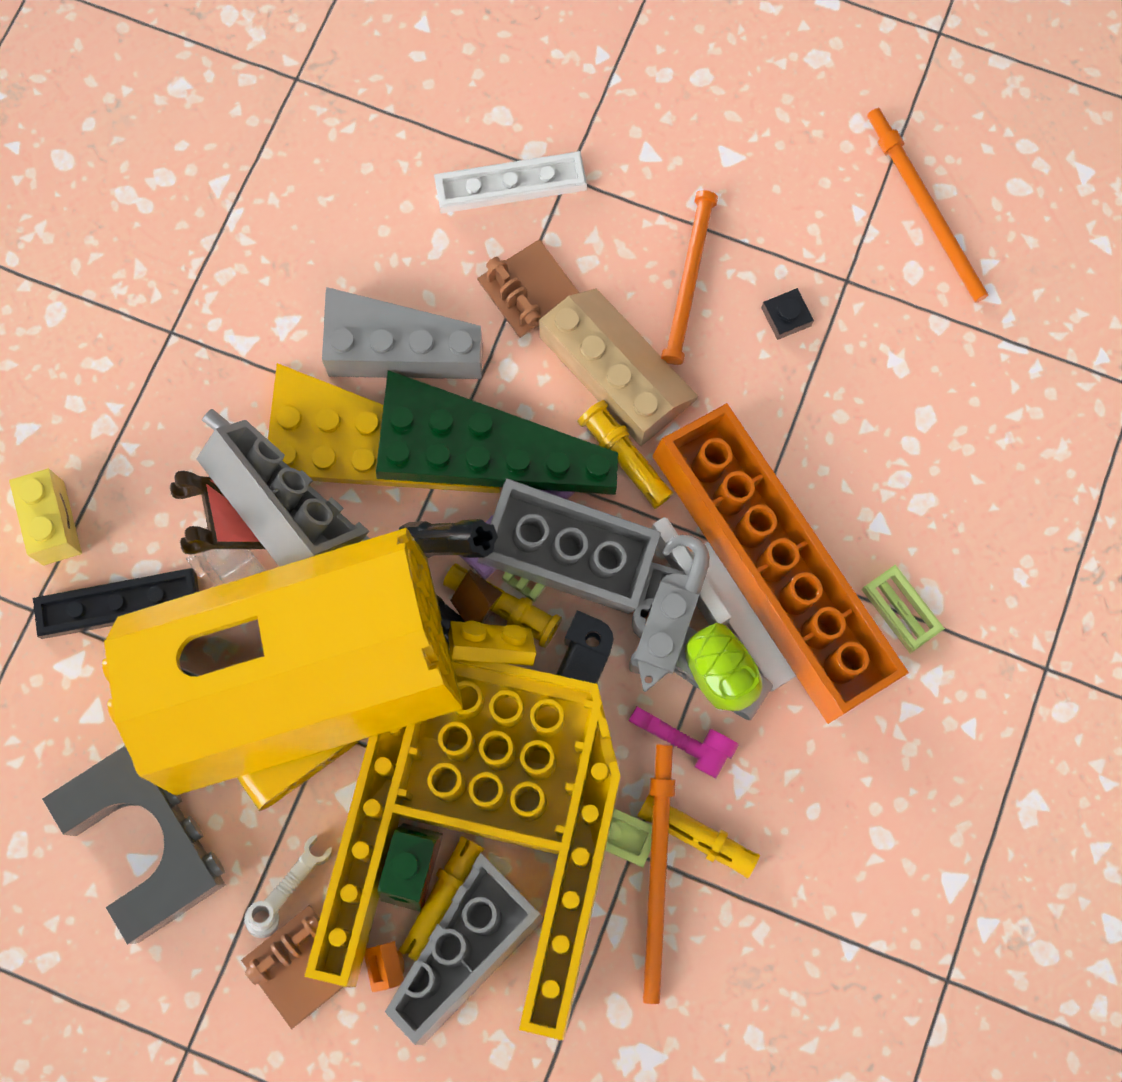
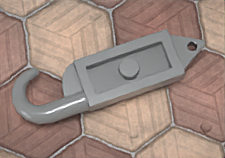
M682 534L673 537L666 543L662 551L667 556L675 547L687 546L694 553V561L689 575L670 574L660 581L633 659L638 664L644 692L648 691L666 674H673L709 568L710 556L707 547L700 539L692 535ZM651 677L652 682L646 683L645 678Z

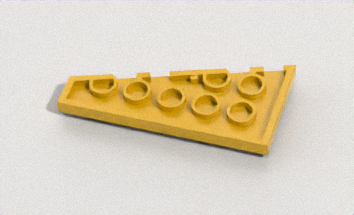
M277 363L268 440L285 455L282 461L290 468L298 471L302 470L313 481L500 493V487L377 479L376 466L384 405Z

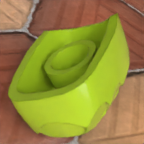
M714 623L698 631L688 640L684 651L686 661L700 690L715 708L740 711L759 699L763 689L760 671L746 647L724 624Z

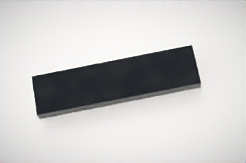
M194 568L35 597L33 598L37 637L46 639L113 626L119 616L199 592L196 570Z

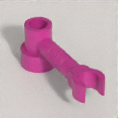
M637 706L629 719V722L667 741V743L675 747L677 746L678 749L684 750L685 753L698 759L694 767L715 779L727 758L732 759L739 746L732 739L713 729L709 730L703 743Z

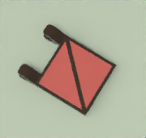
M178 471L175 473V482L170 484L172 497L175 499H185L201 495L208 530L199 526H189L184 532L185 537L180 540L183 553L197 554L212 549H265L210 477L199 476L189 471Z

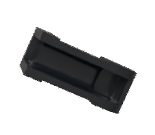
M577 610L565 636L564 645L568 646L556 675L597 684L610 656L614 641L610 627L603 621ZM594 638L598 640L599 645L591 647L587 645L586 640Z

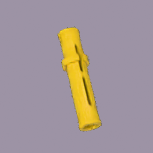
M648 795L637 817L652 823L654 796ZM670 805L669 834L706 854L705 859L713 863L714 860H717L740 873L748 879L760 854L728 838V833L720 829L717 832Z
M462 835L460 836L459 842L445 868H439L436 873L438 880L402 946L399 947L398 950L404 955L409 954V958L415 961L418 960L429 942L430 935L437 924H440L453 902V897L460 886H463L473 869V864L485 848Z

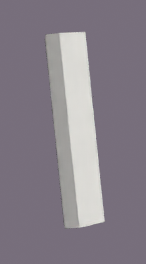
M580 151L434 174L441 214L587 190V181Z
M706 542L704 545L707 547L710 556L706 577L731 613V619L726 625L746 647L754 659L760 674L772 683V692L796 677V675L710 543Z

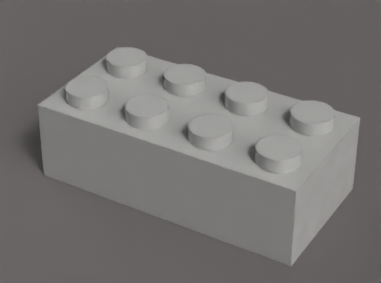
M506 479L490 523L494 525L498 535L494 545V552L487 557L478 558L477 562L629 614L637 609L661 532Z

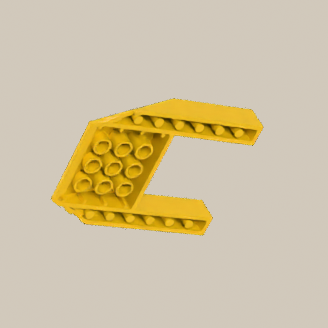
M452 659L464 709L371 736L368 739L304 977L344 987H356L379 901V882L395 829L398 828L400 818L557 854V864L519 1030L563 1041L566 1035L621 777L598 684L504 663Z

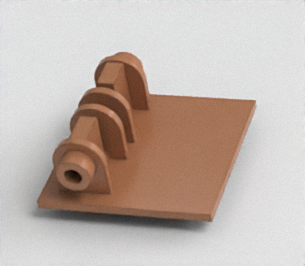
M540 239L507 260H500L498 257L492 258L486 264L488 271L477 278L519 338L537 328L539 320L565 298L579 293Z
M310 905L241 960L247 968L245 974L254 985L258 983L291 1030L344 987L304 977L320 920Z

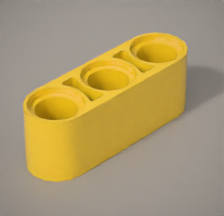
M358 741L236 778L257 809L262 811L281 800L349 751Z

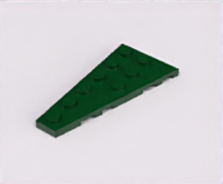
M390 370L387 371L376 466L377 479L503 487L506 479L538 490L616 495L618 452Z

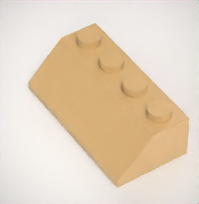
M597 288L568 296L539 320L540 339L598 401L605 400L607 402V410L621 426L625 425L629 429L630 436L640 446H643L699 397L670 365L661 359V356Z

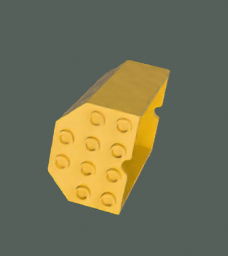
M407 528L119 616L104 641L106 658L102 661V669L105 678L110 684L111 698L107 703L109 715L121 735L137 774L175 796L464 708L449 646L441 625L442 617L428 559ZM258 619L264 650L263 657L201 676L193 677L184 674L180 666V656L182 650L190 641Z

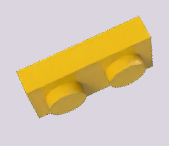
M477 621L450 622L448 638L451 659L534 665L536 648L531 628H523L518 625H489Z

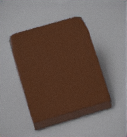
M469 570L450 601L464 622L477 621L483 624L503 592L472 570Z

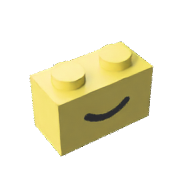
M49 468L10 479L9 483L27 555L43 566L81 555L82 551L64 481Z

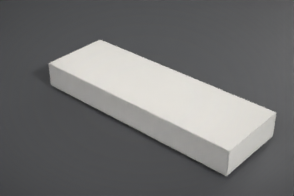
M663 517L652 525L651 529L661 532L657 544L661 552L670 539L679 536L668 518ZM686 546L675 547L667 556L663 554L671 568L684 571L685 575H689L694 558ZM705 577L696 606L709 626L714 623H721L726 626L731 619V613L707 577Z

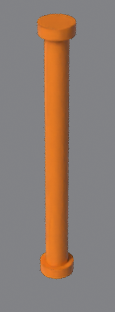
M700 190L695 196L697 209L667 349H664L661 355V359L672 365H681L684 362L685 354L682 352L699 267L711 210L717 205L718 196L708 190Z

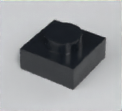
M798 288L764 301L761 307L777 340L809 328L814 322Z

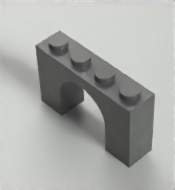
M126 746L118 749L42 798L63 835L78 836L111 813L128 806H141L145 808L159 822L164 836V851L159 866L146 881L105 907L126 944L140 943L226 885L221 878V875L225 873L221 862L212 851L207 854L199 841L203 837V833L198 824L191 816L185 818L178 807V804L182 802L180 795L175 796L140 777L134 768Z

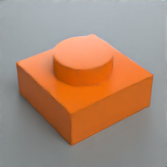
M395 941L367 948L364 959L372 992L400 986L404 980L405 964L402 954L396 948Z

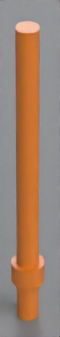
M880 108L873 109L867 114V117L879 136L878 144L886 156L890 155L974 302L977 303L985 299L989 294L903 149L905 143L896 129L892 130Z
M656 744L655 778H650L649 795L654 796L643 989V1002L647 1004L660 1003L670 797H675L676 779H671L673 745Z

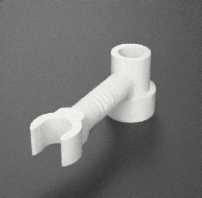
M317 835L311 836L306 841L303 854L264 901L253 903L247 909L244 921L248 932L252 936L257 938L271 936L279 926L280 918L278 911L280 907L290 897V894L296 890L295 888L298 887V884H301V881L317 865H322L330 859L332 847H329L319 857L313 856L310 853V848L317 841ZM266 911L269 913V917L265 922L258 923L254 921L256 913Z

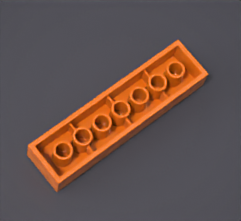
M728 403L661 439L652 457L827 724L909 673Z

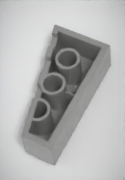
M326 287L322 362L329 377L387 378V371L390 370L409 378L482 379L483 340L480 325Z
M246 419L216 428L196 458L279 567L361 542L370 532L360 522L354 526L341 514L344 508L331 497L327 501L310 486L313 480L305 472L290 468L282 460L285 455Z
M482 853L479 854L463 886L461 885L452 899V904L440 924H437L420 957L414 962L385 1010V1013L414 1045H424L544 921V917Z

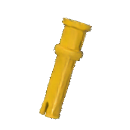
M605 400L597 402L580 416L577 421L581 427H587L599 442L598 446L618 452V464L622 467L623 471L636 487L640 489L654 509L660 507L673 496L674 492L664 483L654 468L628 438L630 435L629 429L625 425L620 426L607 410V402Z
M454 563V566L452 565L446 574L443 585L456 591L468 570ZM493 585L503 594L492 609V612L507 620V625L531 628L533 638L539 640V646L546 648L558 630L562 617L558 614L551 616L535 607L533 600L527 597L518 599Z

